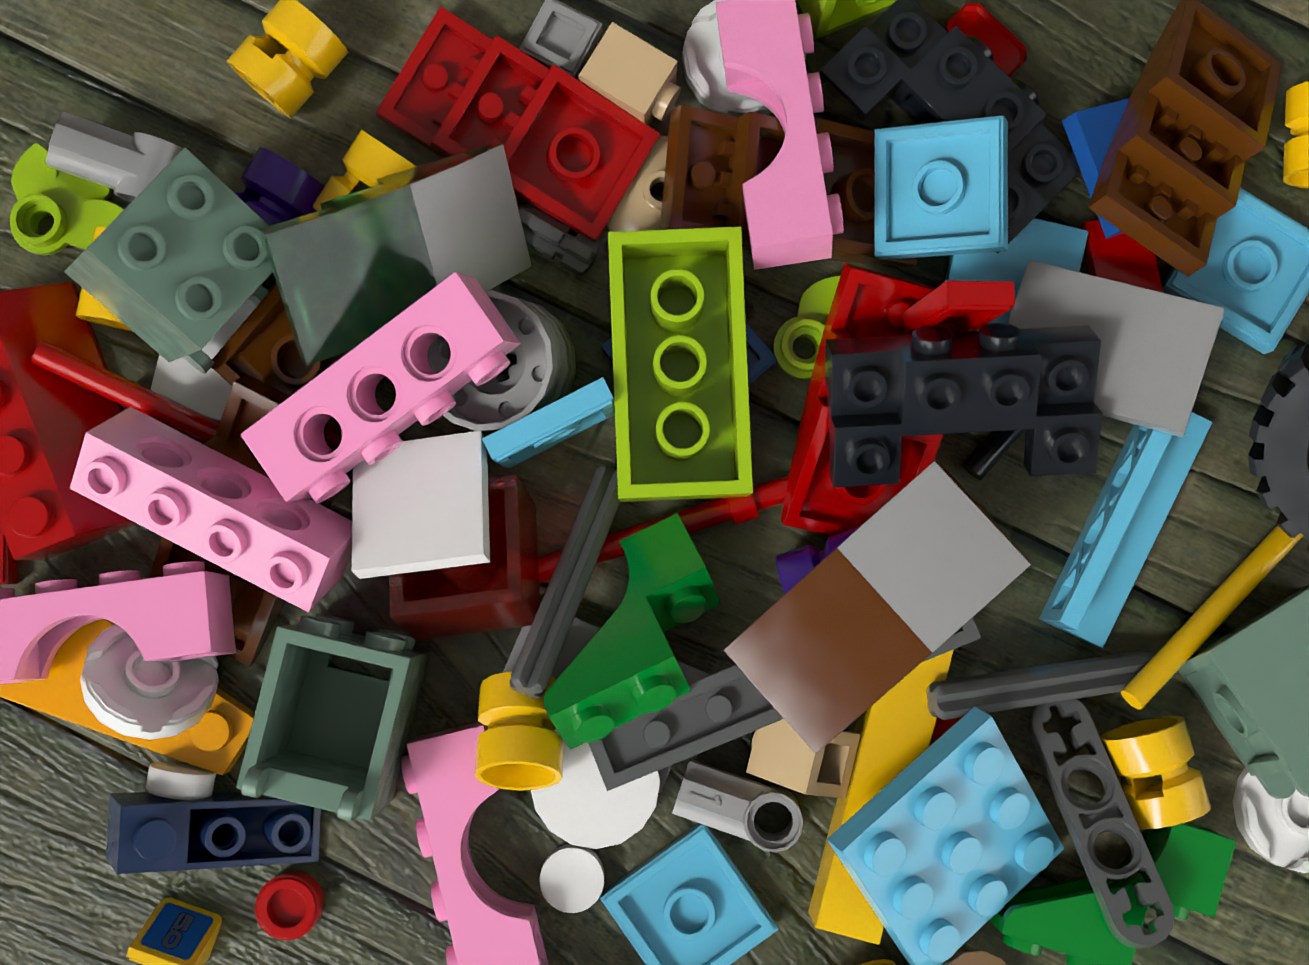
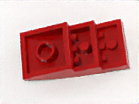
M441 6L376 111L378 119L454 165H459L503 144L515 196L520 198V202L524 205L527 203L569 226L571 230L581 233L594 242L599 238L660 135L659 132L553 64L548 69L498 35L492 40Z
M844 263L824 327L805 399L781 515L783 525L830 536L863 525L934 462L943 434L902 436L899 484L833 487L829 476L830 441L825 382L826 339L904 335L903 312L937 287Z

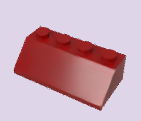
M72 282L0 291V525L14 560H49L137 525V523L70 489L86 432L124 411L123 407L117 402L31 363L37 346L42 340H45L108 370L90 321L75 316L80 294L76 284Z

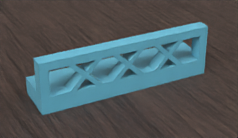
M1191 412L1183 438L1133 425L1039 617L1040 620L1093 647L1103 649L1213 422Z

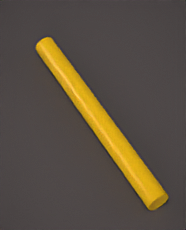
M1277 525L1124 687L1121 695L1125 701L1132 707L1142 710L1304 535L1300 533L1295 538H1290Z

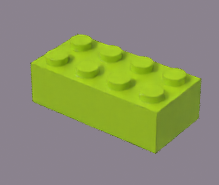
M741 227L608 232L619 501L750 496L753 493Z

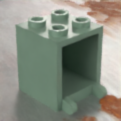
M185 147L64 272L168 362L183 357L197 370L206 374L214 365V362L202 349L248 298L258 306L269 293L261 284L294 248Z
M1308 584L1192 655L1178 670L1250 775L1256 776L1267 793L1276 799L1291 797L1295 789L1301 795L1309 797Z
M317 613L316 617L301 615L299 623L277 626L236 788L242 790V795L254 798L266 795L338 813L337 817L340 819L353 821L355 818H361L370 821L395 797L402 769L401 757L406 752L430 651L414 647L417 638L414 635L379 628L378 632L366 631V635L352 632L354 621L328 614ZM334 654L392 668L390 678L387 680L330 666L332 656Z

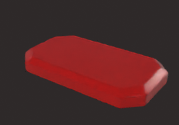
M966 3L946 24L947 32L954 26H957L966 36L971 35L980 39L990 49L994 57V63L1009 78L1026 61V47L979 3Z

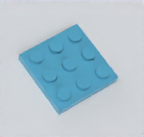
M975 706L827 838L836 855L909 965H942L1064 850L1061 841L992 716Z

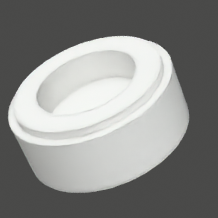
M151 763L145 788L149 793L165 798L179 800L203 799L212 796L216 773L189 764Z
M571 844L556 848L546 858L540 873V888L544 898L552 907L566 913H578L590 908L598 900L603 890L605 879L603 864L598 855L590 848Z

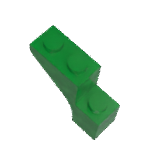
M678 513L619 541L625 552L629 567V581L624 599L617 610L544 695V706L548 717L570 750L584 743L598 741L606 737L613 729L645 713L662 710L670 705L674 699L691 691L663 632L681 623L696 620L704 612L720 605L721 601L707 568Z
M1190 822L1158 829H1145L1142 836L1172 903L1175 918L1187 920L1190 910L1215 918L1237 841L1212 829ZM1131 854L1113 869L1125 867L1130 861ZM1137 871L1122 882L1107 883L1113 895L1120 889L1125 888L1131 902V909L1122 914L1123 920L1127 927L1139 925L1142 929L1148 907H1141L1138 904L1131 888L1137 883H1145L1141 873ZM1087 876L1022 889L989 920L1004 934L1002 939L1004 944L1035 956L1041 955L1043 947L1066 954L1064 962L1068 965H1132L1136 948L1125 946L1117 940L1110 931Z

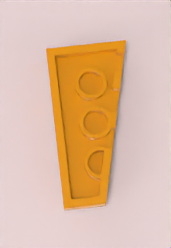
M107 619L88 623L70 635L57 651L47 679L0 685L1 698L219 775L230 772L246 748L255 715L254 711L217 687L212 706L199 723L176 736L148 740L122 735L102 724L84 702L80 678L89 646L105 629L115 625V623Z

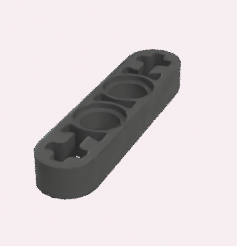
M1077 699L1037 705L1029 722L1030 738L1106 923L1114 937L1125 946L1136 949L1150 948L1165 940L1172 931L1175 919L1173 906L1090 713L1083 703ZM1057 711L1058 716L1062 720L1073 719L1076 725L1068 734L1072 749L1076 753L1082 747H1087L1090 755L1075 756L1066 761L1062 766L1057 765L1055 758L1063 757L1067 750L1061 736L1057 732L1047 734L1043 728L1048 724L1051 712ZM1076 770H1087L1096 774L1102 781L1104 788L1101 801L1096 804L1086 805L1073 799L1067 788L1068 776ZM1104 832H1113L1119 834L1127 841L1131 856L1130 861L1125 867L1112 869L1098 861L1093 849L1094 840L1097 835ZM1137 871L1141 873L1145 883H1137L1131 888L1141 907L1152 905L1156 911L1157 918L1148 923L1150 935H1144L1139 925L1127 927L1122 914L1131 909V902L1125 888H1122L1113 895L1107 883L1122 882Z

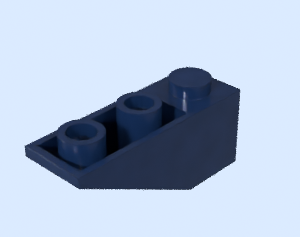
M149 792L110 793L106 859L116 874L318 862L321 809L266 795L254 798L242 795V793L213 792L212 796L197 800L171 799L153 795Z

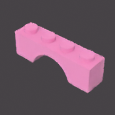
M725 0L715 2L727 91L748 96L762 103L776 116L785 133L783 145L772 163L760 174L742 184L754 270L832 258L833 235L843 233V217L839 194L826 195L823 173L833 172V156L829 133H816L813 113L823 112L824 106L819 72L807 74L804 54L814 53L809 13L797 15L795 0Z
M192 561L164 565V576L141 579V571L137 570L115 571L100 574L98 586L78 588L77 580L74 579L50 580L35 583V594L15 597V591L12 588H0V685L47 679L53 659L66 639L82 626L101 619H107L124 629L138 646L145 661L174 662L236 653L229 575L205 571L204 562Z
M478 721L414 738L407 743L409 754L401 757L402 774L409 794L418 793L424 818L416 820L418 843L424 858L433 856L438 878L437 882L431 883L433 908L439 922L448 921L453 945L446 947L447 965H549L535 905L507 899L492 890L478 874L470 855L469 830L474 813L483 801L499 790V788L481 783L474 775L476 740L480 733L488 730V726Z

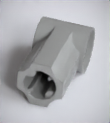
M63 111L60 119L55 124L45 163L48 167L114 189L115 195L132 202L183 148L149 134L135 132L133 136Z
M690 758L672 814L749 840L756 847L767 852H781L789 849L797 842L802 833L803 818L798 800L791 791L779 785H765ZM769 802L781 803L791 812V821L781 832H765L759 828L754 819L759 807Z

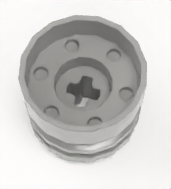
M493 290L485 291L521 343L509 352L510 354H516L518 364L512 365L508 369V374L500 373L482 385L476 386L472 380L452 395L456 404L443 415L451 423L475 431L500 430L570 394L576 375L574 345L563 323L545 307ZM442 336L436 338L428 349V362L431 368L436 373L441 372L448 365L451 356L449 344Z

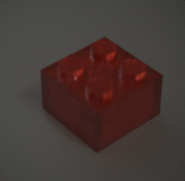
M517 475L488 479L490 562L389 575L390 617L414 640L532 626L540 606L536 504Z

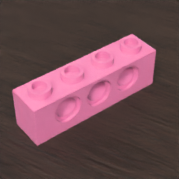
M454 272L240 435L286 502L313 498L315 503H321L340 492L350 483L346 473L363 460H366L371 465L398 449L403 443L399 434L417 420L424 426L452 409L456 404L452 395L472 380L476 386H479L500 374L510 364L506 355L521 343L477 279ZM442 336L449 344L451 356L446 368L436 373L428 362V349L436 338ZM387 376L395 386L396 399L392 408L384 412L376 402L375 391L378 383ZM331 417H334L339 422L342 429V440L335 451L327 445L324 438V427Z
M132 407L125 409L85 434L70 489L307 612L342 578L352 554L351 520L310 499L286 502L270 478Z

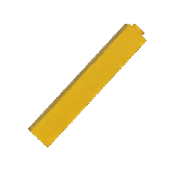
M953 650L920 663L857 718L854 733L861 736L846 798L836 799L827 838L929 748L936 717L932 716L928 710L926 690L932 682L946 680ZM826 839L808 909L811 921L815 928L879 945L884 926Z

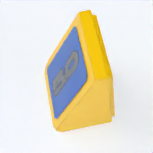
M166 897L157 905L133 940L126 957L142 965H204L209 960L222 924V917L217 913Z

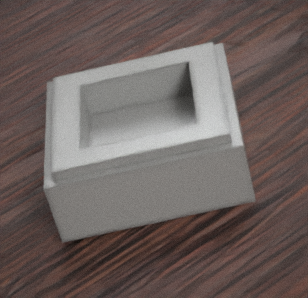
M545 0L519 50L548 69L554 64L578 80L580 72L603 33V23L558 0Z

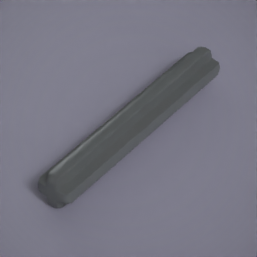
M600 466L595 471L512 671L510 687L517 693L524 694L530 698L537 699L545 693L620 505L617 470L609 466Z
M1142 650L932 682L926 690L928 710L932 716L946 720L963 717L974 706L985 713L1121 692L1156 655V652Z

